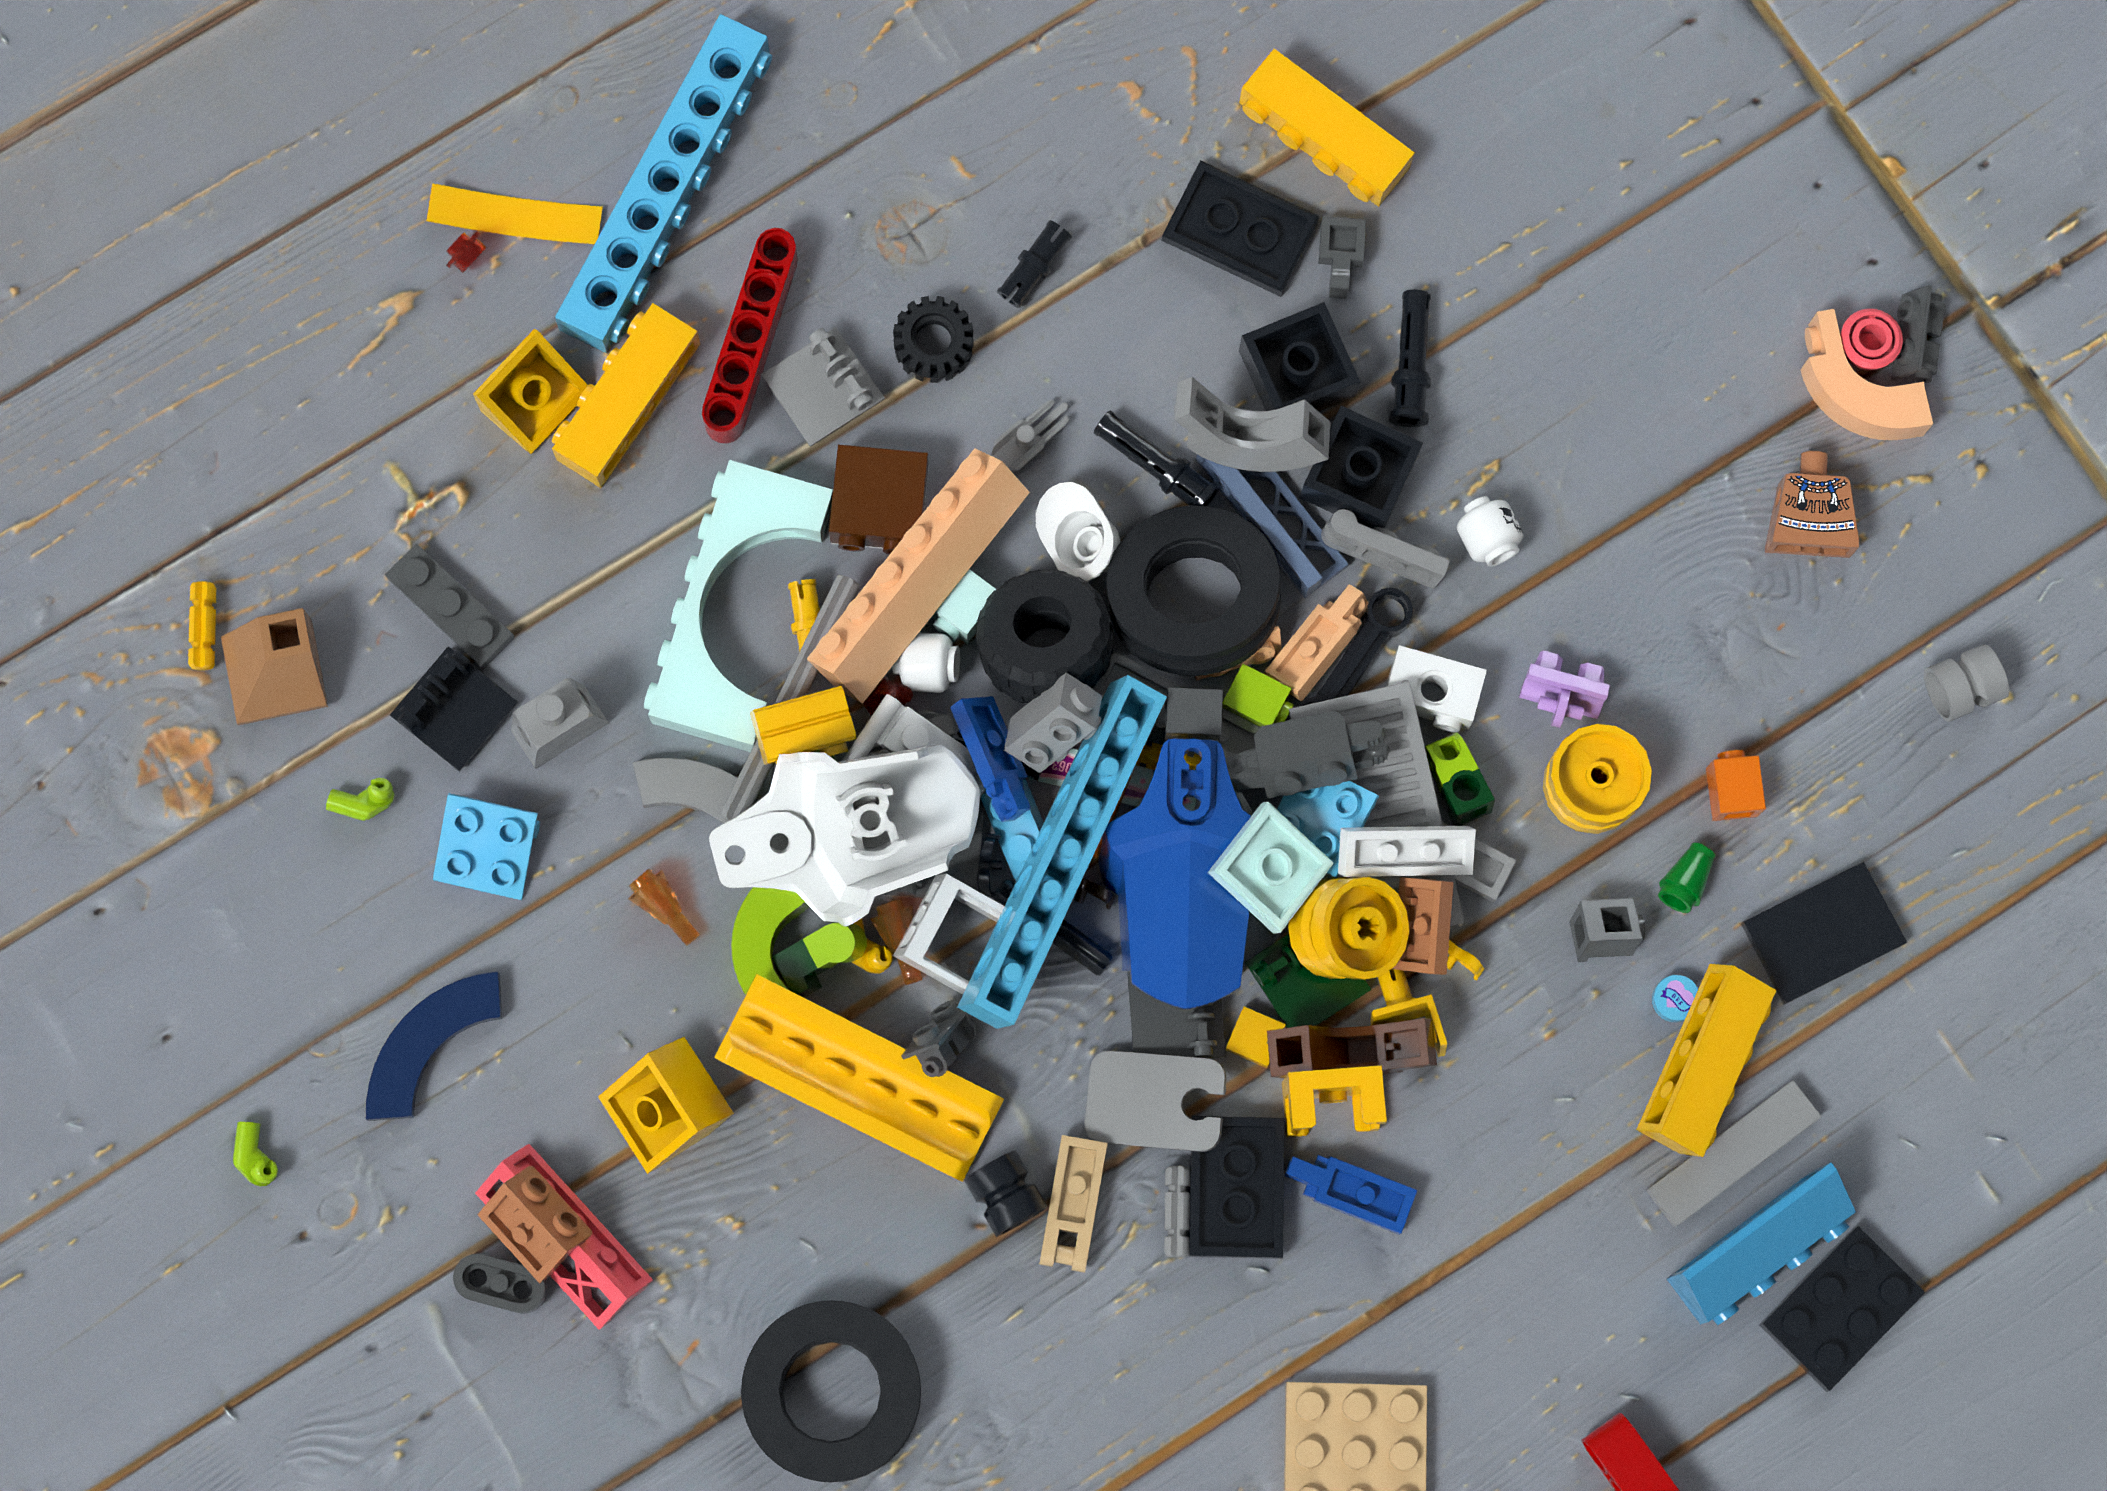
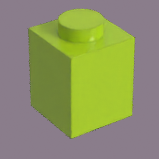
M1242 664L1222 702V708L1261 727L1286 721L1290 714L1289 709L1293 708L1294 704L1287 701L1291 691L1290 687Z

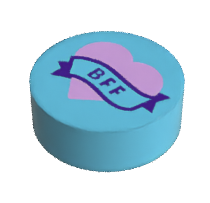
M1668 976L1660 981L1653 990V1008L1666 1021L1682 1022L1688 1014L1698 988L1692 980L1685 976Z

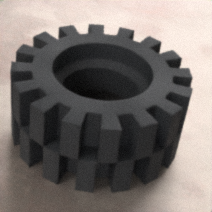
M929 296L921 297V303L917 305L914 301L907 305L908 310L906 312L901 311L897 316L898 323L894 324L893 329L894 349L898 363L901 362L903 364V370L907 374L915 373V379L922 382L924 377L930 378V383H938V378L945 377L946 381L953 379V373L957 371L960 374L965 369L966 361L970 362L972 357L974 339L972 322L969 323V315L965 310L960 311L958 303L951 300L950 304L945 303V299L942 296H937L936 301H929ZM931 324L944 327L951 336L949 347L944 352L936 355L923 352L916 343L918 332L923 327Z

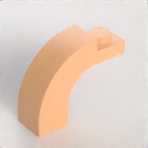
M1835 309L1816 312L1805 329L1807 350L1809 354L1815 353V356L1809 357L1800 371L1808 392L1819 408L1843 428L1871 439L1903 440L1924 436L1933 425L1924 382L1885 387L1866 381L1852 369L1847 361Z

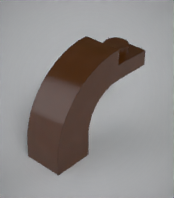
M1421 1018L1379 1025L1339 1028L1304 1025L1267 1031L1271 1077L1284 1079L1288 1072L1381 1065L1382 1074L1384 1075L1400 1073L1407 1069L1437 1065L1433 1019Z

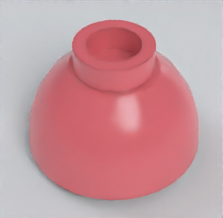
M1863 309L1853 313L1845 321L1840 333L1847 360L1860 369L1878 370L1884 368L1897 358L1902 349L1903 336L1899 324L1891 315L1878 309Z

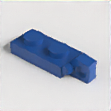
M993 696L962 698L952 705L950 709L984 788H986L985 792L992 798L991 805L1001 822L1015 821L1031 809L1023 785V780L1028 776L1022 762L1004 751L1008 729Z
M1318 1155L1314 1164L1292 1157L1284 1174L1285 1177L1305 1184L1306 1187L1303 1195L1312 1198L1314 1202L1398 1235L1402 1234L1417 1193L1416 1189L1331 1156L1325 1158Z

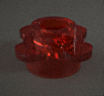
M476 231L470 238L463 232L446 251L452 257L446 266L450 268L454 265L464 273L487 248L478 239L481 233Z
M885 675L863 704L872 716L886 694L894 697L905 706L913 698V692L904 684L899 685L894 681H889Z

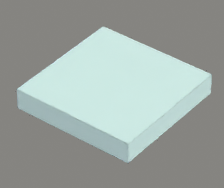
M1264 802L1260 804L1208 873L1273 934L1282 932L1334 863L1272 804Z

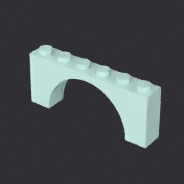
M729 460L725 473L718 471L711 497L717 498L712 515L705 513L699 528L698 539L704 541L699 556L692 555L690 557L685 573V581L690 582L685 599L678 597L673 609L671 623L676 624L672 641L664 640L659 653L657 665L663 667L658 684L650 683L645 697L644 708L649 710L648 716L652 724L751 752L757 737L750 712L768 705L767 702L754 698L735 687L721 674L710 659L704 645L702 628L706 600L712 586L723 570L736 558L752 548L784 539H804L822 543L831 515L833 489Z

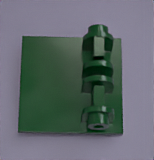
M1289 934L1244 962L1287 1028L1304 1025L1317 1026L1372 990L1366 980L1349 978L1329 979L1311 973L1299 962L1291 947Z

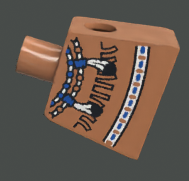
M1821 451L1801 453L1800 474H1785L1779 482L1765 544V553L1850 558L1859 548V536L1850 480L1845 476L1827 475V453Z

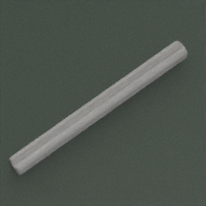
M844 575L836 577L774 704L808 695L819 671L807 658L816 648L821 638L828 633L844 613L849 603L854 600L859 590V583L852 578ZM756 740L721 811L722 817L728 821L754 805L774 764H764L758 740Z

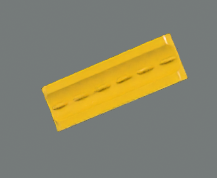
M758 974L753 979L714 1056L719 1061L962 1182L1004 1101V1098L948 1070L939 1077L927 1076L923 1072L922 1065L916 1055L906 1059L901 1057L906 1050L905 1048Z

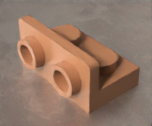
M1400 877L1398 894L1407 910L1409 935L1406 950L1393 969L1427 974H1447L1454 882L1430 878Z
M528 1166L504 1182L477 1214L539 1283L550 1277L567 1256L592 1235V1230L533 1166Z

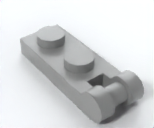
M1346 509L1336 511L1321 532L1323 542L1330 548L1432 589L1445 577L1450 560L1439 556V552L1430 546L1423 544L1411 545L1399 540L1398 536L1388 529L1380 527L1372 529L1359 524L1354 513Z

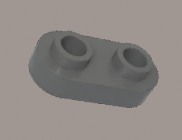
M471 1254L464 1257L456 1265L453 1273L454 1286L457 1292L464 1298L515 1313L527 1314L537 1310L543 1304L547 1295L546 1281L544 1280L539 1283L523 1265L484 1254ZM476 1270H484L487 1274V1281L481 1287H474L471 1283V1275ZM524 1281L529 1282L532 1286L531 1295L526 1299H519L515 1292L517 1285Z

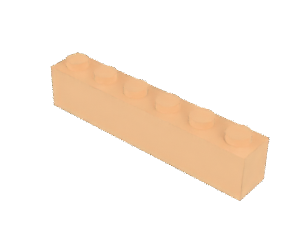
M974 448L942 490L932 499L931 504L915 524L904 534L903 539L883 564L877 568L875 574L856 598L849 603L844 613L828 633L821 638L807 660L834 687L842 686L846 695L863 704L1030 492L1003 461Z

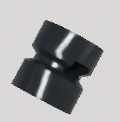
M1016 1150L991 1161L964 1179L976 1203H986L987 1209L984 1217L996 1237L1018 1227L1048 1208L1036 1185L1026 1184L1024 1181L1028 1171Z

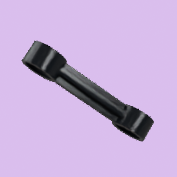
M1384 588L1377 591L1371 597L1365 611L1366 623L1317 695L1301 701L1296 707L1348 696L1386 640L1400 635L1407 628L1412 617L1413 607L1409 597L1403 591L1396 588ZM1384 598L1396 600L1403 607L1404 620L1394 627H1386L1379 624L1372 613L1374 604Z

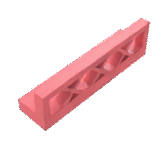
M527 1144L504 1159L475 1194L486 1205L496 1193L494 1188L500 1181L506 1182L528 1166H533L548 1181L553 1189L592 1230V1235L569 1254L575 1262L576 1273L568 1272L560 1264L551 1275V1278L600 1330L611 1321L627 1302L644 1291L653 1279L530 1144ZM591 1287L599 1288L612 1302L605 1310L592 1298Z

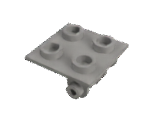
M836 327L828 332L824 328L814 331L809 336L811 343L761 374L810 447L885 399Z

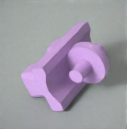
M1544 650L1541 651L1535 664H1530L1519 698L1537 702V709L1552 712L1551 726L1560 728L1565 716L1581 720L1583 715L1598 719L1610 688L1609 684L1604 683V668L1587 662L1580 664L1577 675L1561 672L1563 659L1558 654Z

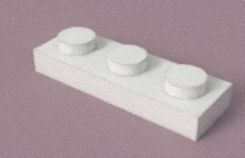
M1470 826L1341 828L1338 874L1344 877L1473 875L1476 829Z

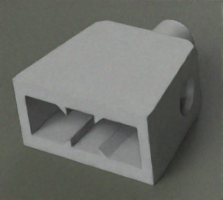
M567 678L516 709L512 715L511 732L534 768L537 769L606 726L609 722L585 685Z

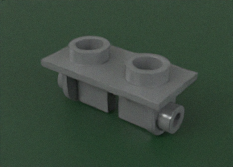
M1928 285L1902 295L1897 310V317L1902 331L1903 344L1899 355L1893 361L1891 379L1896 380L1914 374V381L1929 383L1932 381V376L1937 374L1940 344L1928 341L1927 335L1935 338L1941 336L1946 305L1942 302V295L1931 293L1932 286Z
M954 1000L939 1005L930 1013L932 1019L927 1025L921 1027L912 1035L913 1042L901 1055L903 1059L916 1055L922 1065L923 1072L929 1077L944 1075L957 1057L955 1055L960 1054L976 1034L974 1020L968 1013L957 1008L958 1004Z

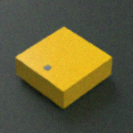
M1243 1006L1225 1050L1267 1068L1270 1063L1267 1031L1283 1029L1286 1024Z

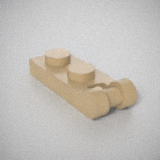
M1062 1135L1039 1265L1053 1267L1054 1263L1071 1265L1072 1271L1085 1273L1108 1143ZM1059 1231L1076 1233L1075 1247L1057 1244Z

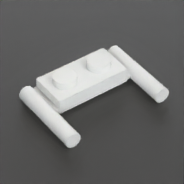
M886 694L842 760L867 757L875 743L890 753L942 744L962 761L973 775L980 787V798L986 790L965 746L910 707L903 706L897 699Z

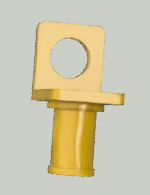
M1392 968L1390 972L1388 971L1383 976L1378 977L1386 1006L1372 1011L1371 1025L1407 1021L1423 1016L1433 1019L1435 1049L1438 1057L1445 1056L1447 1040L1432 994L1419 998L1412 997L1404 970Z

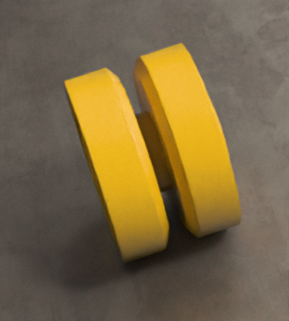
M1594 724L1578 728L1560 743L1544 770L1543 791L1548 807L1561 823L1578 832L1599 834L1616 829L1628 820L1641 806L1650 790L1652 769L1646 750L1633 735L1617 726ZM1591 773H1595L1596 780L1604 781V783L1598 784L1594 782Z
M1332 877L1321 879L1288 924L1291 947L1299 962L1311 973L1329 979L1349 978L1365 980L1383 976L1397 965L1406 950L1409 935L1407 910L1399 894L1386 882L1371 877Z

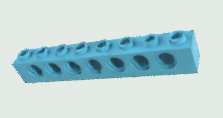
M722 14L719 15L558 310L555 319L560 331L605 353L608 352L613 342L617 344L621 342L629 326V319H626L633 304L639 306L644 300L650 286V281L647 280L654 265L657 267L662 266L671 246L667 241L674 228L681 229L690 214L691 205L688 203L694 191H702L708 182L712 170L709 164L716 152L721 154L725 150L731 138L732 130L729 127L736 114L742 116L748 108L752 98V92L749 90L756 77L762 79L769 69L772 54H769L768 37ZM726 66H734L740 70L733 78L727 79L718 75V72ZM707 103L716 104L720 107L711 116H703L697 112L702 105ZM685 141H694L699 144L698 149L690 154H683L677 150L678 146ZM666 178H672L679 182L678 186L669 192H663L656 188L658 183ZM645 216H653L658 219L656 226L649 230L639 229L636 227V223ZM633 254L638 257L637 262L629 268H620L615 265L616 260L621 255ZM603 292H612L617 295L615 302L609 306L602 307L594 303L596 297Z
M1129 675L1109 684L1100 705V725L1090 739H1083L957 1008L996 1029L1015 1024L1167 696Z

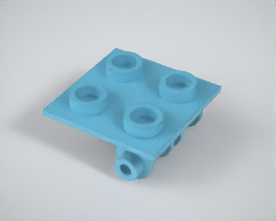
M1347 781L1335 786H1324L1297 792L1290 796H1283L1277 810L1334 863L1327 873L1337 878L1339 875L1338 862L1341 828L1364 827L1372 809L1376 805L1375 803L1379 795L1351 781Z
M448 793L433 880L522 900L533 838H537L540 829V821L537 820L538 813Z

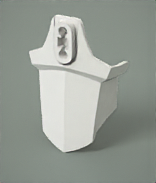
M942 744L840 762L835 761L826 753L819 752L779 754L769 793L735 818L716 827L709 835V842L719 879L724 886L729 888L758 887L796 892L823 921L838 922L843 926H849L869 913L875 896L948 871L949 863L953 856L969 848L978 819L980 787L963 762ZM777 833L785 834L788 837V845L783 850H776L770 846L772 837ZM732 845L740 846L745 851L743 858L738 862H732L726 857V851Z

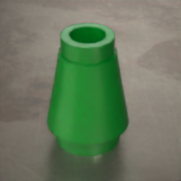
M1692 843L1689 849L1685 851L1660 880L1659 899L1671 909L1682 913H1689L1693 906H1699L1713 861L1716 857L1715 853L1703 844Z

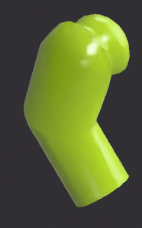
M375 778L371 780V785L358 795L332 789L327 799L326 810L361 821L369 820L389 808L394 800L392 784L385 778Z
M237 1122L233 1164L251 1184L267 1186L276 1179L278 1167L273 1160H270L258 1148L261 1124Z

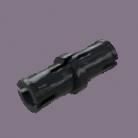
M1049 220L1028 251L1023 250L1018 256L1019 264L997 290V293L1005 300L1015 286H1018L1019 289L1008 302L1016 308L1022 306L1023 301L1040 278L1045 279L1051 272L1050 264L1072 238L1070 233L1063 229L1052 243L1050 239L1060 227L1054 221Z

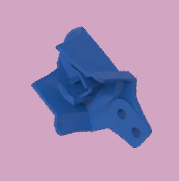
M1193 738L1168 739L1164 742L1154 775L1140 805L1108 823L1102 836V847L1098 859L1104 885L1118 895L1122 971H1130L1131 983L1144 993L1159 1001L1183 1009L1204 1006L1233 993L1241 987L1250 911L1218 883L1208 871L1250 819L1251 815L1242 810L1228 773L1223 748L1218 741ZM1188 752H1195L1201 757V762L1196 765L1195 770H1190L1189 764L1184 760V755ZM1187 797H1194L1200 802V807L1194 811L1187 810L1183 806V800Z

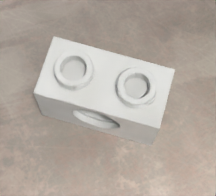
M1399 645L1394 655L1386 687L1400 684L1404 680L1410 681L1417 716L1433 720V726L1440 730L1456 733L1460 731V728L1468 730L1474 720L1487 670ZM1425 683L1439 685L1443 690L1444 699L1438 702L1427 700L1421 693V686Z

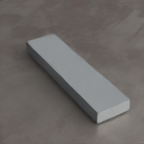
M1792 1080L1718 1135L1713 1144L1706 1150L1704 1157H1689L1649 1187L1646 1192L1675 1228L1822 1116L1795 1081Z

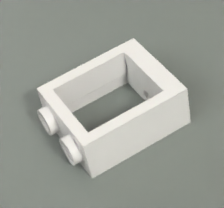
M948 874L936 875L893 956L963 995L969 981L924 955L954 899L995 922L998 921L1005 906Z

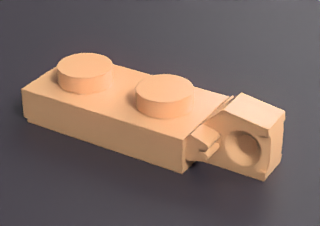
M1349 584L1334 603L1328 601L1324 606L1318 604L1267 667L1264 674L1290 687V695L1303 701L1361 626L1362 622L1360 619L1369 603L1364 593Z

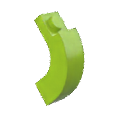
M753 887L738 911L732 932L731 949L734 970L745 995L756 974L786 988L774 970L772 956L775 942L784 927L810 907L796 892Z

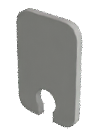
M1103 1051L1095 1056L1090 1066L1085 1130L1094 1141L1108 1144L1197 1152L1210 1151L1220 1142L1223 1118L1206 1117L1203 1120H1192L1186 1115L1183 1103L1188 1093L1194 1089H1204L1213 1095H1225L1226 1071L1219 1062L1209 1058Z

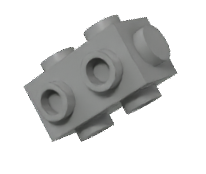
M1065 673L1050 689L1041 693L1039 697L1030 701L1011 717L1004 751L1041 773L1053 762L1062 761L1068 755L1071 748L1082 739L1088 740L1095 734L1101 722L1099 710L1102 695L1068 673Z

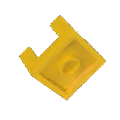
M1382 1065L1288 1072L1282 1081L1286 1138L1307 1136L1309 1128H1313L1316 1125L1314 1099L1319 1098L1321 1104L1346 1102L1347 1096H1352L1354 1127L1357 1132L1378 1131L1380 1124L1387 1122Z

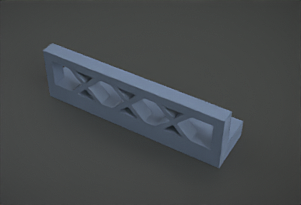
M1198 454L1196 455V461L1211 480H1216L1221 484L1219 490L1240 517L1254 525L1265 536L1275 553L1278 565L1304 598L1311 595L1348 567L1347 561L1339 551L1330 548L1323 542L1321 528L1276 472L1235 469L1214 463ZM1250 479L1269 481L1275 489L1273 505L1265 504L1249 485ZM1280 497L1284 500L1288 507L1279 505ZM1277 513L1293 515L1303 524L1301 539H1294L1289 536L1278 522ZM1307 531L1315 541L1306 540ZM1305 548L1324 551L1333 565L1319 574L1304 555Z

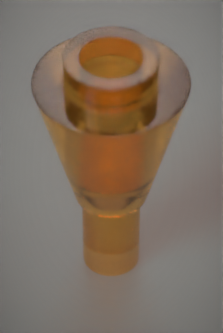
M649 868L629 885L634 894L628 900L664 925L668 924L686 946L700 935L682 914L681 911L683 910L663 870H660L655 875Z
M902 898L876 906L878 915L869 918L886 946L892 952V955H894L914 917L913 904L904 907ZM897 958L905 985L923 980L918 969Z

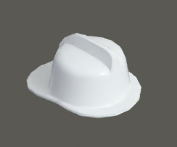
M1064 482L1049 488L1040 499L1036 510V529L1040 540L1053 559L1057 569L1076 577L1079 576L1087 582L1096 578L1102 572H1108L1111 558L1121 541L1118 530L1108 520L1095 497L1084 486L1074 482Z

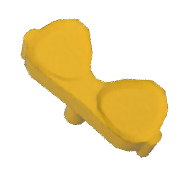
M1449 940L1447 969L1451 970L1455 962L1458 961L1474 974L1473 979L1477 981L1484 971L1481 962L1474 955L1461 949Z

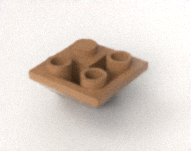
M303 608L257 617L221 636L238 726L328 707L313 623Z

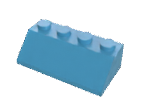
M1828 1163L1811 1171L1667 1278V1281L1700 1325L1712 1319L1717 1326L1740 1310L1735 1303L1748 1292L1754 1298L1759 1296L1777 1282L1772 1274L1784 1265H1787L1790 1270L1795 1269L1813 1255L1808 1247L1822 1237L1829 1243L1850 1227L1845 1220L1856 1211L1837 1169L1832 1163Z

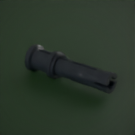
M1413 289L1402 293L1398 370L1394 372L1391 378V385L1395 388L1394 410L1389 413V422L1402 427H1421L1429 422V414L1425 412L1426 390L1431 387V378L1428 372L1425 371L1431 294L1424 290Z
M1111 410L1101 418L1094 429L1093 434L1101 437L1129 460L1159 480V487H1161L1162 492L1165 494L1173 493L1189 506H1209L1221 487V484L1216 480L1209 482L1190 468L1191 462L1186 458L1182 459L1179 457L1174 459L1147 437L1117 417Z

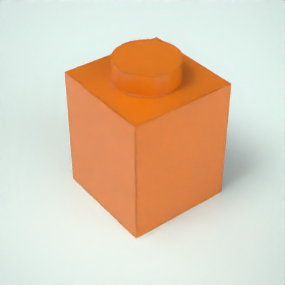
M1744 750L1718 753V759H1714L1706 767L1712 821L1758 817L1766 810L1759 755L1745 757Z

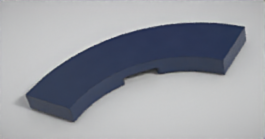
M499 972L478 974L446 985L418 1003L401 1019L390 1033L374 1064L366 1098L367 1121L414 1118L418 1086L428 1066V1062L435 1052L447 1040H451L457 1034L470 1027L502 1019Z

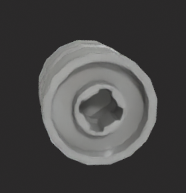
M1986 644L1961 653V660L1958 663L1949 658L1924 670L1925 686L1931 702L1938 714L1947 722L1972 713L1975 703L1984 708L2009 696V684L2005 670L1996 653Z

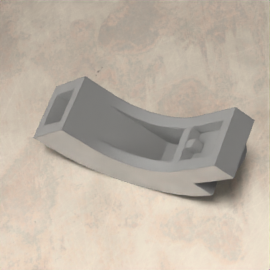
M1193 377L1177 383L1176 404L1174 406L1175 420L1188 430L1187 448L1199 456L1223 466L1257 472L1294 470L1329 459L1330 421L1306 400L1271 411H1247L1222 402Z

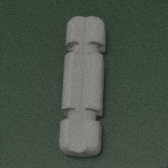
M1169 1166L1165 1170V1186L1169 1187L1168 1192H1165V1231H1168V1236L1164 1237V1253L1168 1257L1182 1258L1189 1255V1237H1186V1231L1190 1230V1193L1187 1192V1187H1190V1169L1186 1166Z

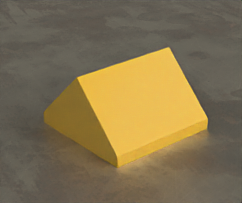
M533 329L473 393V396L480 411L523 449L532 454L577 406L579 397L588 385L538 330Z

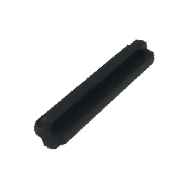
M1005 879L1001 882L994 892V900L1005 906L1015 883L1010 879ZM1063 919L1053 944L1095 975L1100 976L1112 961L1111 953Z

